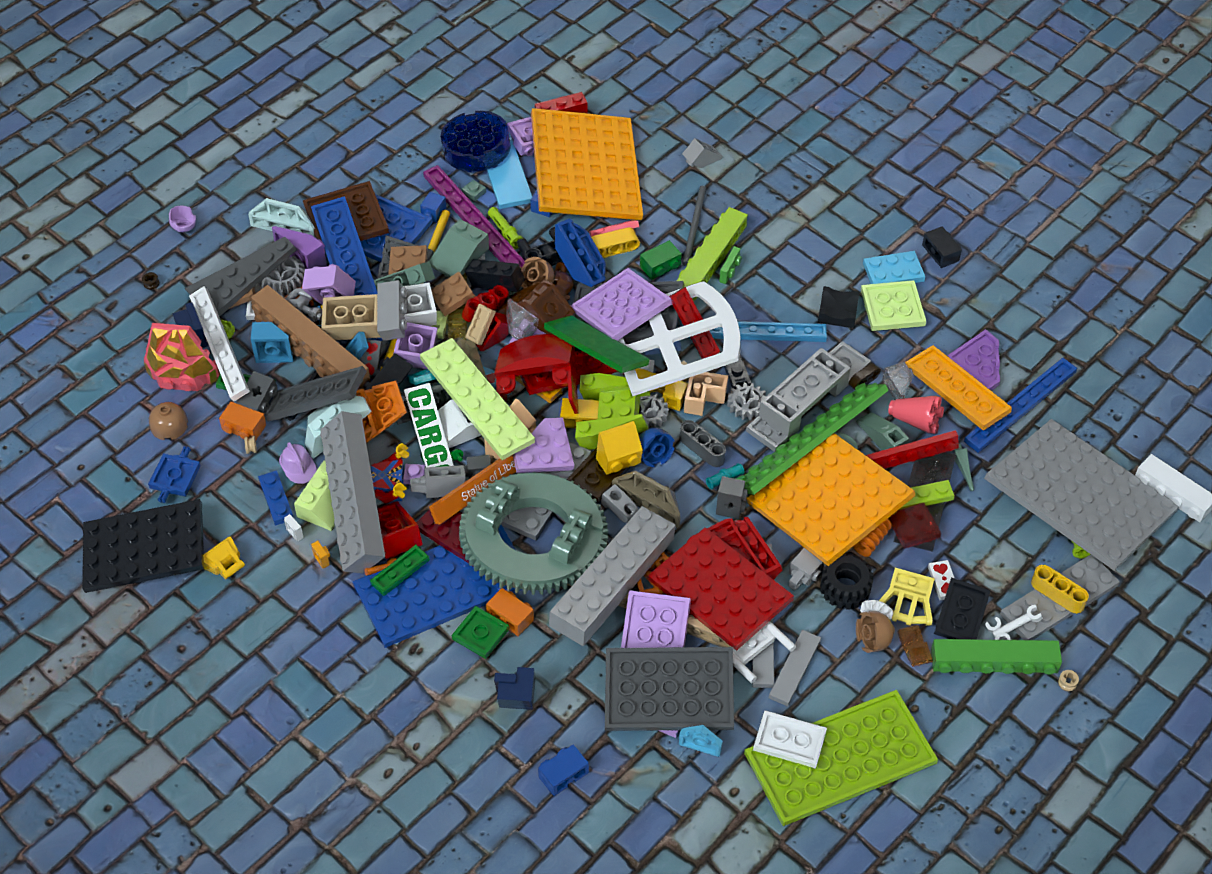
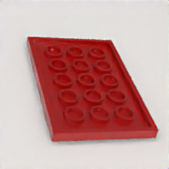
M703 528L648 575V580L666 595L690 598L689 613L736 651L794 600L793 594L707 528Z

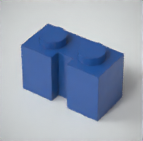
M574 744L568 748L561 749L555 757L546 759L538 767L539 779L553 796L566 789L572 781L576 782L589 773L588 761Z

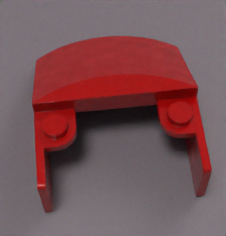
M553 334L528 336L506 345L500 349L494 372L496 376V392L507 404V394L515 389L516 376L552 371V378L556 385H568L569 402L574 414H578L575 347Z

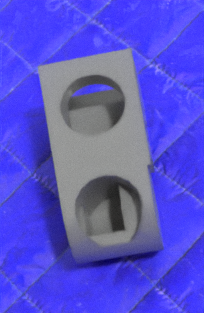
M616 484L602 494L601 505L611 509L624 523H627L638 511L636 504Z

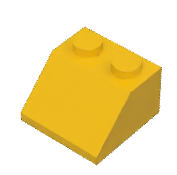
M634 421L599 432L596 459L606 475L641 463L643 450Z

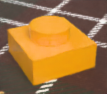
M319 541L312 543L313 556L322 569L330 566L328 559L330 553L327 547H322Z

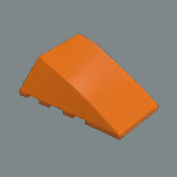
M397 381L372 386V389L368 390L359 389L356 392V396L366 399L372 411L362 419L366 443L407 413Z

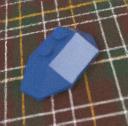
M570 218L555 225V249L571 277L589 287L604 282L606 280V263L588 231L574 223Z

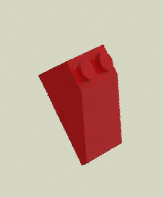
M398 501L377 508L386 559L394 558L398 554L408 551L414 545L418 547L423 545L418 524Z

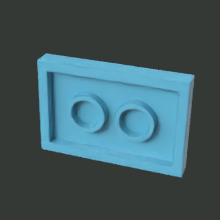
M915 251L865 258L863 260V265L871 284L912 280L915 283L925 281V274Z

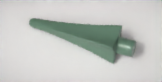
M959 443V448L954 449L955 453L952 457L962 472L970 491H974L967 448L962 449Z

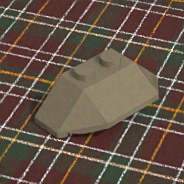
M636 470L612 480V486L616 484L636 506L640 508L641 506L674 523L676 528L680 526V511L675 492L669 487L657 483L651 477H646Z

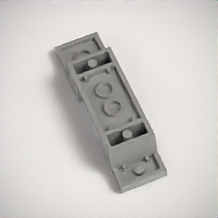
M843 341L829 353L820 348L760 402L759 416L746 427V432L775 452L778 446L785 444L791 436L800 430L802 415L828 392L834 397L839 395L849 385L851 377L871 364V360Z

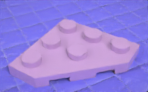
M544 418L531 433L535 437V443L513 455L517 473L568 471L574 469L573 457L563 418Z

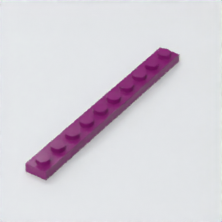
M438 165L423 172L424 178L440 195L446 197V202L463 221L488 234L489 250L500 262L517 263L520 267H523L525 260Z

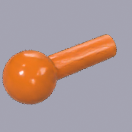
M391 558L386 564L365 568V575L369 576L385 569L398 558Z

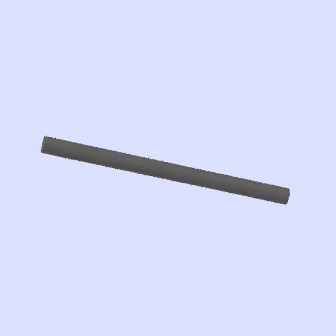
M700 186L682 262L684 266H687L692 255L706 192L705 186Z

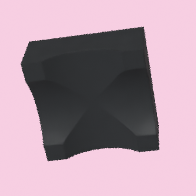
M823 286L818 323L854 328L859 291L842 292Z

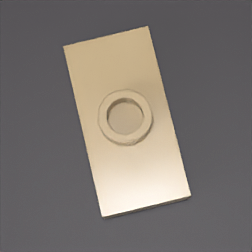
M479 304L465 338L478 345H482L496 311Z

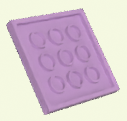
M627 268L570 306L575 311V314L592 327L618 341L670 306L672 300L662 291Z

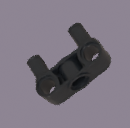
M555 227L549 230V235L553 240L531 248L525 238L519 239L517 246L522 252V258L526 260L531 257H539L550 263L551 266L563 262L555 249Z

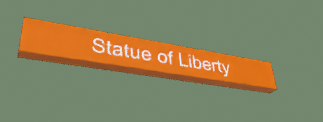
M513 455L504 460L499 458L430 505L429 509L435 524L440 525L465 508L467 502H471V497H476L477 491L482 492V487L488 488V483L492 484L495 479L500 480L503 476L508 477L510 474H514L516 468Z

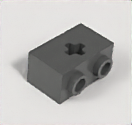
M253 371L247 382L250 392L239 398L236 404L265 413L269 407L271 397H274L277 393V384L273 378Z
M722 476L717 496L716 515L739 519L740 513L745 512L748 490L745 489V481Z

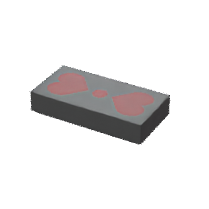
M366 339L369 348L362 355L360 361L369 368L371 378L374 372L379 369L382 341Z

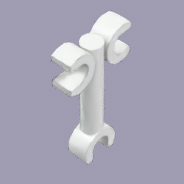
M1031 605L1027 609L1026 614L1002 626L998 617L995 618L997 622L995 627H991L988 622L985 625L987 630L993 633L995 640H1011L1007 634L1008 632L1029 621L1039 622L1043 618L1041 614L1032 615L1038 609L1036 605Z

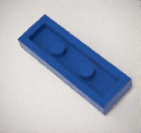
M273 471L258 476L275 526L285 523L284 517L289 514L293 517L278 472Z

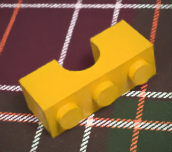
M635 369L639 379L656 375V373L645 369ZM680 380L650 390V393H661L664 402L668 403L667 408L680 411L685 401L688 383Z

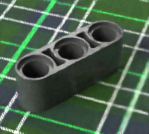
M686 420L681 424L680 441L713 467H720L724 464L726 447L723 443L692 420Z

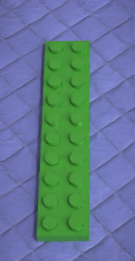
M862 383L856 386L854 392L843 396L842 401L830 406L829 411L817 416L816 421L804 426L803 431L789 438L790 441L778 446L773 454L765 456L761 463L749 468L748 473L736 479L745 481V489L748 490L747 494H756L888 392L886 384Z

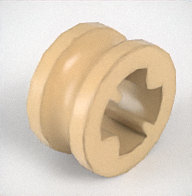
M252 436L250 439L245 437L246 454H249L251 451L257 453L255 436Z
M1072 670L1063 671L1058 679L1060 688L1065 691H1073L1079 682L1077 673ZM1067 678L1071 679L1070 683L1066 682Z

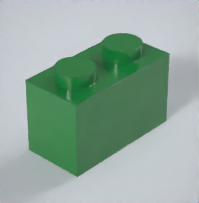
M669 240L640 254V267L652 280L681 266L682 253Z

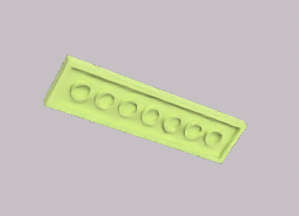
M453 338L420 354L421 361L501 460L535 443V437Z

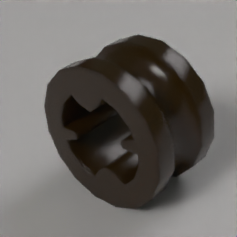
M149 272L142 277V282L146 289H155L160 284L156 273Z

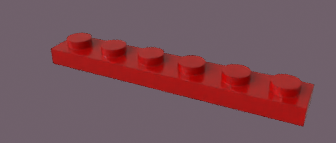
M954 430L866 456L884 469L895 467L900 464L958 449V434Z

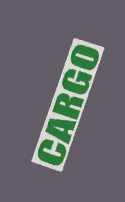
M430 383L404 389L425 466H454Z

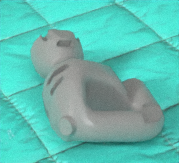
M302 288L294 289L285 298L301 313L308 314L313 322L322 320V309L308 307L310 300L313 298L303 291Z

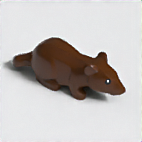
M559 262L554 270L553 284L568 301L570 300L568 294L571 292L574 283L570 275L566 273L564 263Z

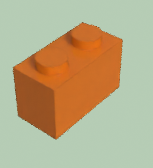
M230 402L219 417L222 430L229 434L238 435L243 439L245 437L250 439L252 436H255V440H257L266 427L264 413L234 402Z
M503 588L486 604L487 613L507 623L509 631L518 637L534 621L532 606L527 602L523 603L513 592L506 591Z

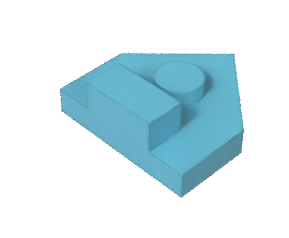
M704 725L681 729L679 745L720 757L723 741Z

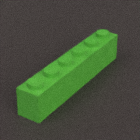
M934 639L931 647L933 671H940L941 673L982 672L988 674L991 672H1003L1010 674L1013 672H1023L1025 674L1058 673L1062 664L1059 641Z

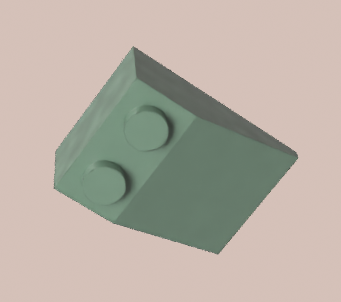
M459 219L448 230L429 260L431 267L448 277L457 272L463 275L472 260L479 259L489 249V236L486 232Z

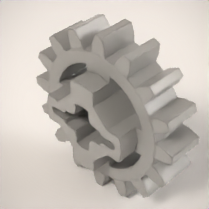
M744 383L743 387L737 384L736 389L732 388L731 393H728L727 407H730V413L735 412V417L741 415L742 420L745 417L752 420V416L757 418L759 416L760 402L766 397V391H760V386L755 388L754 383H751L750 386Z
M658 394L640 397L639 414L643 415L648 429L650 426L652 428H656V425L662 426V422L667 421L668 403L664 402L663 397L658 399Z

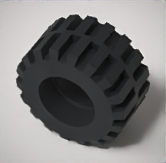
M843 554L829 566H824L820 582L821 594H824L826 601L830 600L829 604L832 606L835 604L839 609L845 607L846 610H850L851 607L854 609L858 608L859 604L861 605L862 602L868 600L874 577L871 572L872 568L867 566L865 560L861 561L857 555L852 557V554H847V556ZM848 578L856 584L845 585L839 582L838 579Z

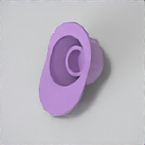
M290 442L287 444L279 458L280 466L290 481L297 484L308 483L317 471L313 459L302 445L291 444Z

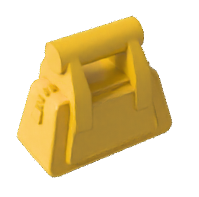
M227 537L203 555L204 569L215 575L220 574L225 580L245 566L244 562L240 559V553L232 537Z

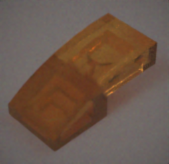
M919 625L902 628L897 631L912 667L933 662L928 644L923 640Z

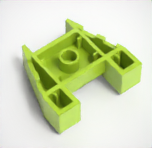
M602 373L581 375L579 391L584 400L592 399L599 401L597 420L576 422L575 439L579 446L588 450L596 449L599 432L634 421L638 433L648 429L643 415L639 414L640 397L650 396V391L632 396L626 377Z

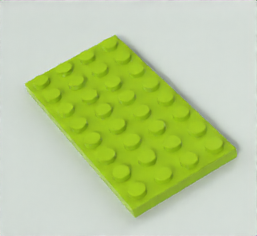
M897 690L811 723L827 728L816 768L753 751L754 746L744 751L782 826L928 768L938 762V758Z

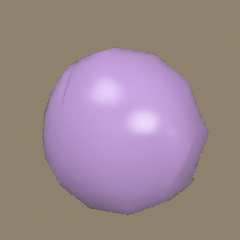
M175 206L170 209L169 224L175 231L188 232L195 227L196 215H193L190 207Z

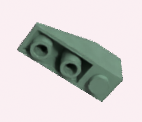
M428 261L376 279L374 283L377 288L378 283L399 280L402 286H410L433 280L435 276Z
M872 412L856 420L858 425L881 450L909 443V438L897 425Z

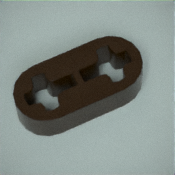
M871 363L855 373L849 380V385L856 390V386L862 383L869 384L878 377L881 369L874 363Z

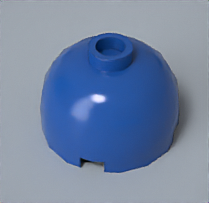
M649 428L639 435L643 450L641 458L643 463L649 467H655V464L661 462L662 465L670 459L674 452V439L668 432L660 428Z

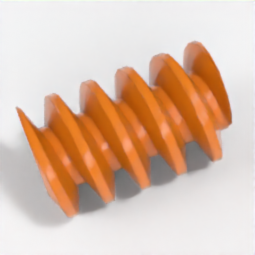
M886 519L853 546L854 550L864 557L871 556L876 546L880 544V541L887 535L888 530L892 528L890 520Z

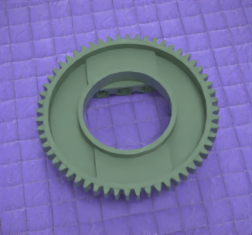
M543 472L517 473L516 475L510 474L508 477L503 476L500 480L495 479L492 484L488 483V488L482 487V492L477 491L476 497H471V502H467V508H464V514L461 515L459 540L462 553L465 554V559L469 560V565H474V571H479L480 577L485 575L486 581L492 579V585L499 582V588H503L506 585L507 591L515 588V593H518L522 589L523 594H526L530 590L532 595H534L536 590H538L543 595L544 590L551 594L552 588L559 592L560 586L566 590L567 584L572 586L606 548L608 523H606L604 511L600 510L601 505L596 504L597 500L592 499V494H587L586 489H581L580 485L574 484V481L570 482L567 478H561L559 475L554 476L550 473L544 474ZM540 507L558 514L565 521L560 536L555 539L551 551L549 550L548 553L526 554L512 549L502 540L498 528L505 517L521 508Z

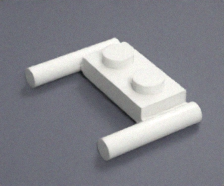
M771 621L737 651L733 649V666L750 683H753L757 677L745 664L772 644L775 638L790 652L796 648V645Z

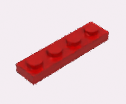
M686 287L669 296L684 326L703 320ZM710 331L690 337L702 359L720 352Z

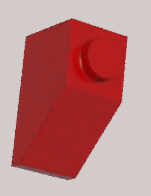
M495 312L482 345L476 344L480 351L487 350L505 340L515 325L505 314Z

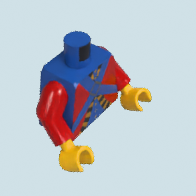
M403 443L396 447V452L391 456L371 465L375 498L383 503L402 501V498L405 497L403 491L407 490V488L403 485L404 465L401 459L402 457L408 458L409 452L406 451L408 447Z

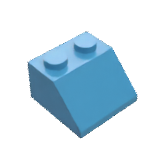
M252 322L251 343L256 363L293 362L289 336L272 322Z

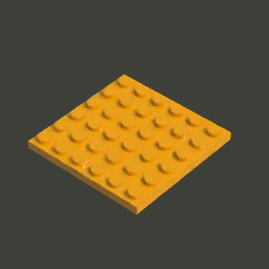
M833 433L756 494L750 495L747 498V503L829 566L915 497V491Z

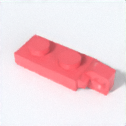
M631 220L591 230L589 233L592 237L628 227L634 229L639 227V223L637 220Z

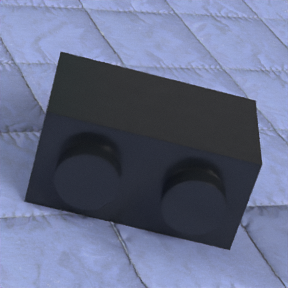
M943 226L924 233L922 246L940 268L959 262L962 252L961 246L954 241L951 234Z

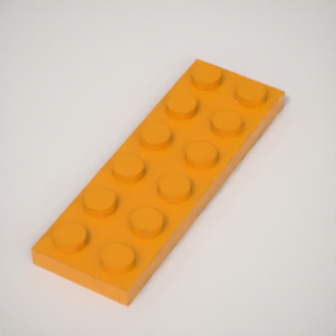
M934 345L905 362V368L983 431L1011 413L1012 407Z

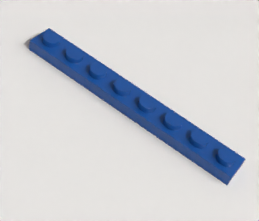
M1061 358L1007 403L1012 407L1010 414L984 431L977 427L965 437L964 442L979 453L1073 376L1077 371V367L1066 359Z

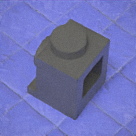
M490 455L466 457L467 465H464L465 477L470 479L491 465Z

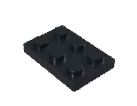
M951 577L934 634L947 639L977 640L991 590Z

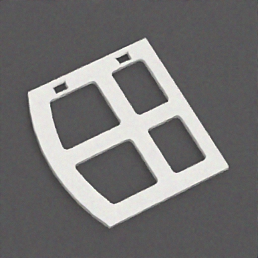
M702 281L687 286L686 289L691 298L699 297L707 303L716 313L715 316L668 330L661 312L648 320L654 333L652 337L631 344H625L623 337L618 340L638 353L659 348L668 368L665 372L644 379L638 378L635 369L625 372L624 375L632 396L739 360L741 336L735 313L725 298L712 286ZM678 290L666 293V295L670 296ZM718 327L723 328L724 344L722 353L686 365L681 364L673 344L674 342Z

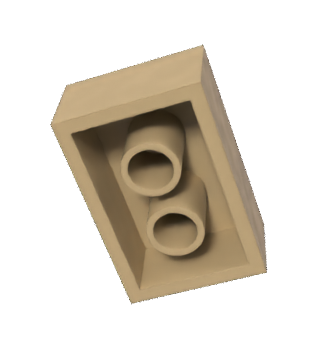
M377 294L323 298L321 329L334 340L353 339L358 332H364L366 338H380L377 332Z

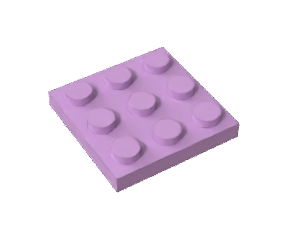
M629 591L621 648L685 647L691 599Z

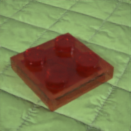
M924 502L897 510L888 518L904 549L941 537V531Z

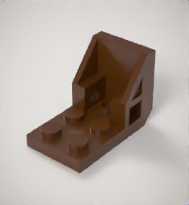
M546 279L519 290L496 311L505 314L507 317L511 316L514 312H519L527 323L546 334L552 333L544 329L545 322L571 316L575 313L556 286Z

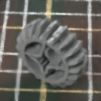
M289 256L258 284L261 288L269 285L282 297L285 294L289 295L294 289L302 287L305 266L300 259H297L295 256Z

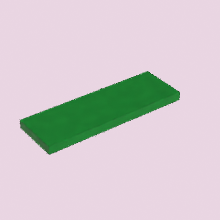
M572 315L544 323L546 331L620 373L649 365V358Z

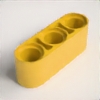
M631 227L591 237L603 258L630 252L640 246V241Z
M1047 565L1036 567L1031 580V585L1034 589L1072 613L1078 614L1084 610L1089 598V594L1084 588Z

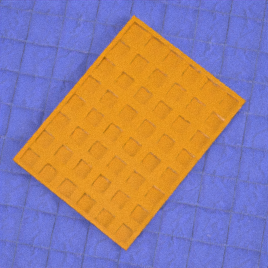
M532 108L531 122L539 211L642 220L643 209L631 118Z

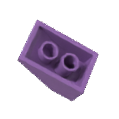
M277 226L272 227L274 242L286 237L297 249L290 257L295 256L297 259H300L305 269H311L316 266L327 267L325 246L320 239L317 240L310 234Z

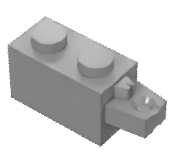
M464 465L424 468V476L410 479L411 492L425 493L426 498L444 497L465 482Z
M803 548L790 563L789 574L792 575V578L789 580L788 587L795 591L802 583L809 586L813 581H818L826 564Z

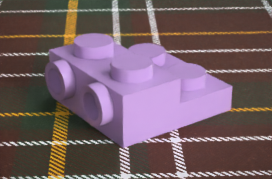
M531 117L507 123L506 128L513 137V145L521 156L525 154L527 156L533 155Z

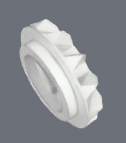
M867 600L861 604V612L879 611L887 615L890 620L892 619L893 610L881 601Z

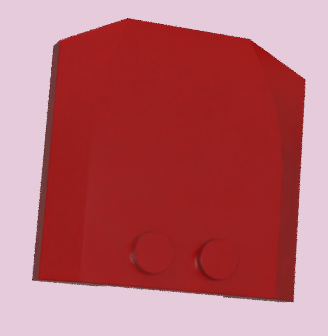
M748 517L733 521V518L724 519L707 528L773 580L782 571L781 564Z

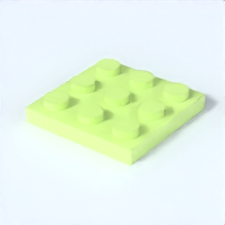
M914 280L861 285V293L872 331L926 326V318Z

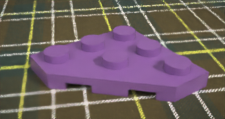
M986 329L947 355L989 390L992 391L999 386V340Z

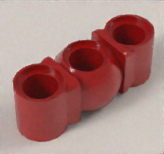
M497 285L493 289L488 290V292L479 293L474 298L467 300L462 311V318L467 322H472L479 304L496 311L505 303L509 294L508 290L504 286Z

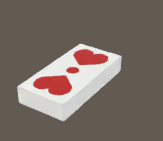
M948 560L928 564L931 578H935L933 584L939 601L944 600L951 577L954 578Z

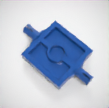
M184 446L180 455L163 453L148 483L150 489L161 491L157 499L160 503H165L169 494L187 496L201 467L199 461L187 458L191 451L189 447L186 448Z

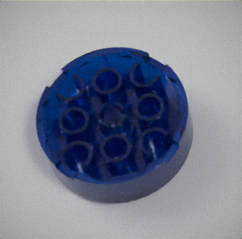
M475 111L474 114L465 115V113L457 115L445 124L440 135L446 161L452 167L468 173L495 168L508 156L511 149L506 121L501 116L489 111Z

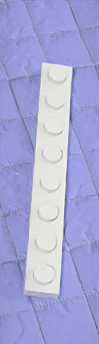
M203 286L189 295L191 302H193L228 394L233 401H236L249 393L250 390L210 293Z

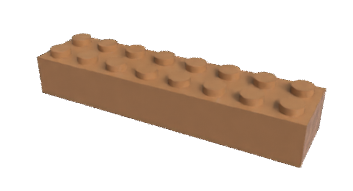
M266 285L251 297L255 321L272 322L289 336L293 354L297 357L300 356L307 366L313 367L320 377L363 366L367 372L358 390L362 389L367 381L371 382L369 368L269 285Z

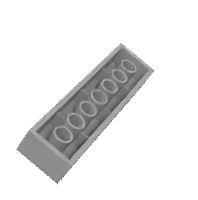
M341 411L320 429V435L323 443V454L325 455L342 570L363 574L365 568H371L385 557L362 415Z
M641 506L552 608L549 616V627L584 646L674 540L675 524Z

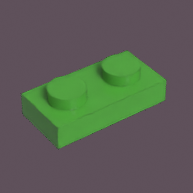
M734 246L720 270V283L727 284L729 278H733L735 267L739 266L742 260L740 248Z

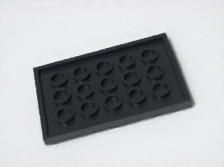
M197 499L83 522V591L88 593L204 570L201 500Z

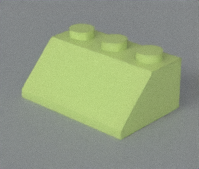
M324 460L294 503L298 518L332 531L335 526V519L331 505L332 500L326 472V462Z

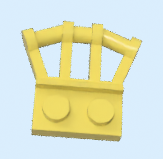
M895 568L890 587L879 600L886 604L893 595L898 596L895 610H893L892 621H902L909 626L911 624L932 626L929 598L935 578ZM903 597L912 600L908 615L899 612ZM917 601L923 603L925 616H913Z

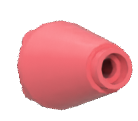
M941 397L902 398L891 400L888 413L893 415L894 418L926 433L937 434L939 429L938 421L939 418L943 417L944 407H941Z

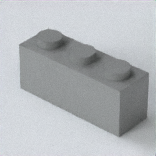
M399 280L377 284V332L383 341L404 338L405 330H407L405 314H407V306L405 304L407 291Z

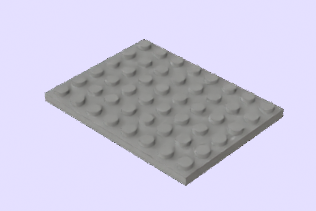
M1052 419L986 473L984 478L1114 571L1175 514L1179 508L1172 500L1164 495L1162 496L1148 484L1146 485L1141 482L1138 477Z

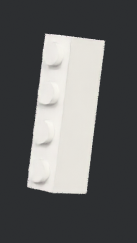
M1151 454L1138 467L1135 476L1146 485L1148 484L1159 494L1172 500L1174 504L1179 506L1178 509L1188 514L1189 517L1201 522L1212 510V493Z

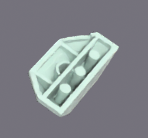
M266 198L248 213L250 225L253 227L272 231V227L277 226L315 237L314 225L306 211L299 206Z
M355 396L351 400H344L336 404L317 408L308 416L305 446L311 458L314 459L323 452L320 429L341 411L360 414L362 419L372 412L364 397Z

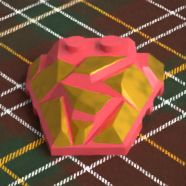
M152 323L144 365L148 375L153 380H157L160 388L199 391L204 384L216 382L220 372L215 360L212 361L209 358L210 352L208 349L203 350L200 346L201 340L191 326Z

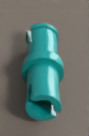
M739 463L728 469L723 468L719 473L706 478V484L712 490L720 485L722 476L734 479L745 473L744 468Z

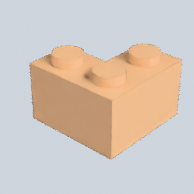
M704 372L689 377L684 413L703 416L705 401L724 404L728 375Z

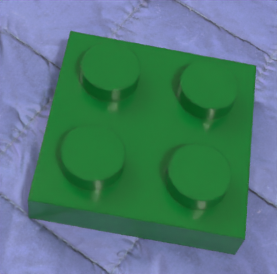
M475 606L451 636L455 642L486 659L509 631V625Z

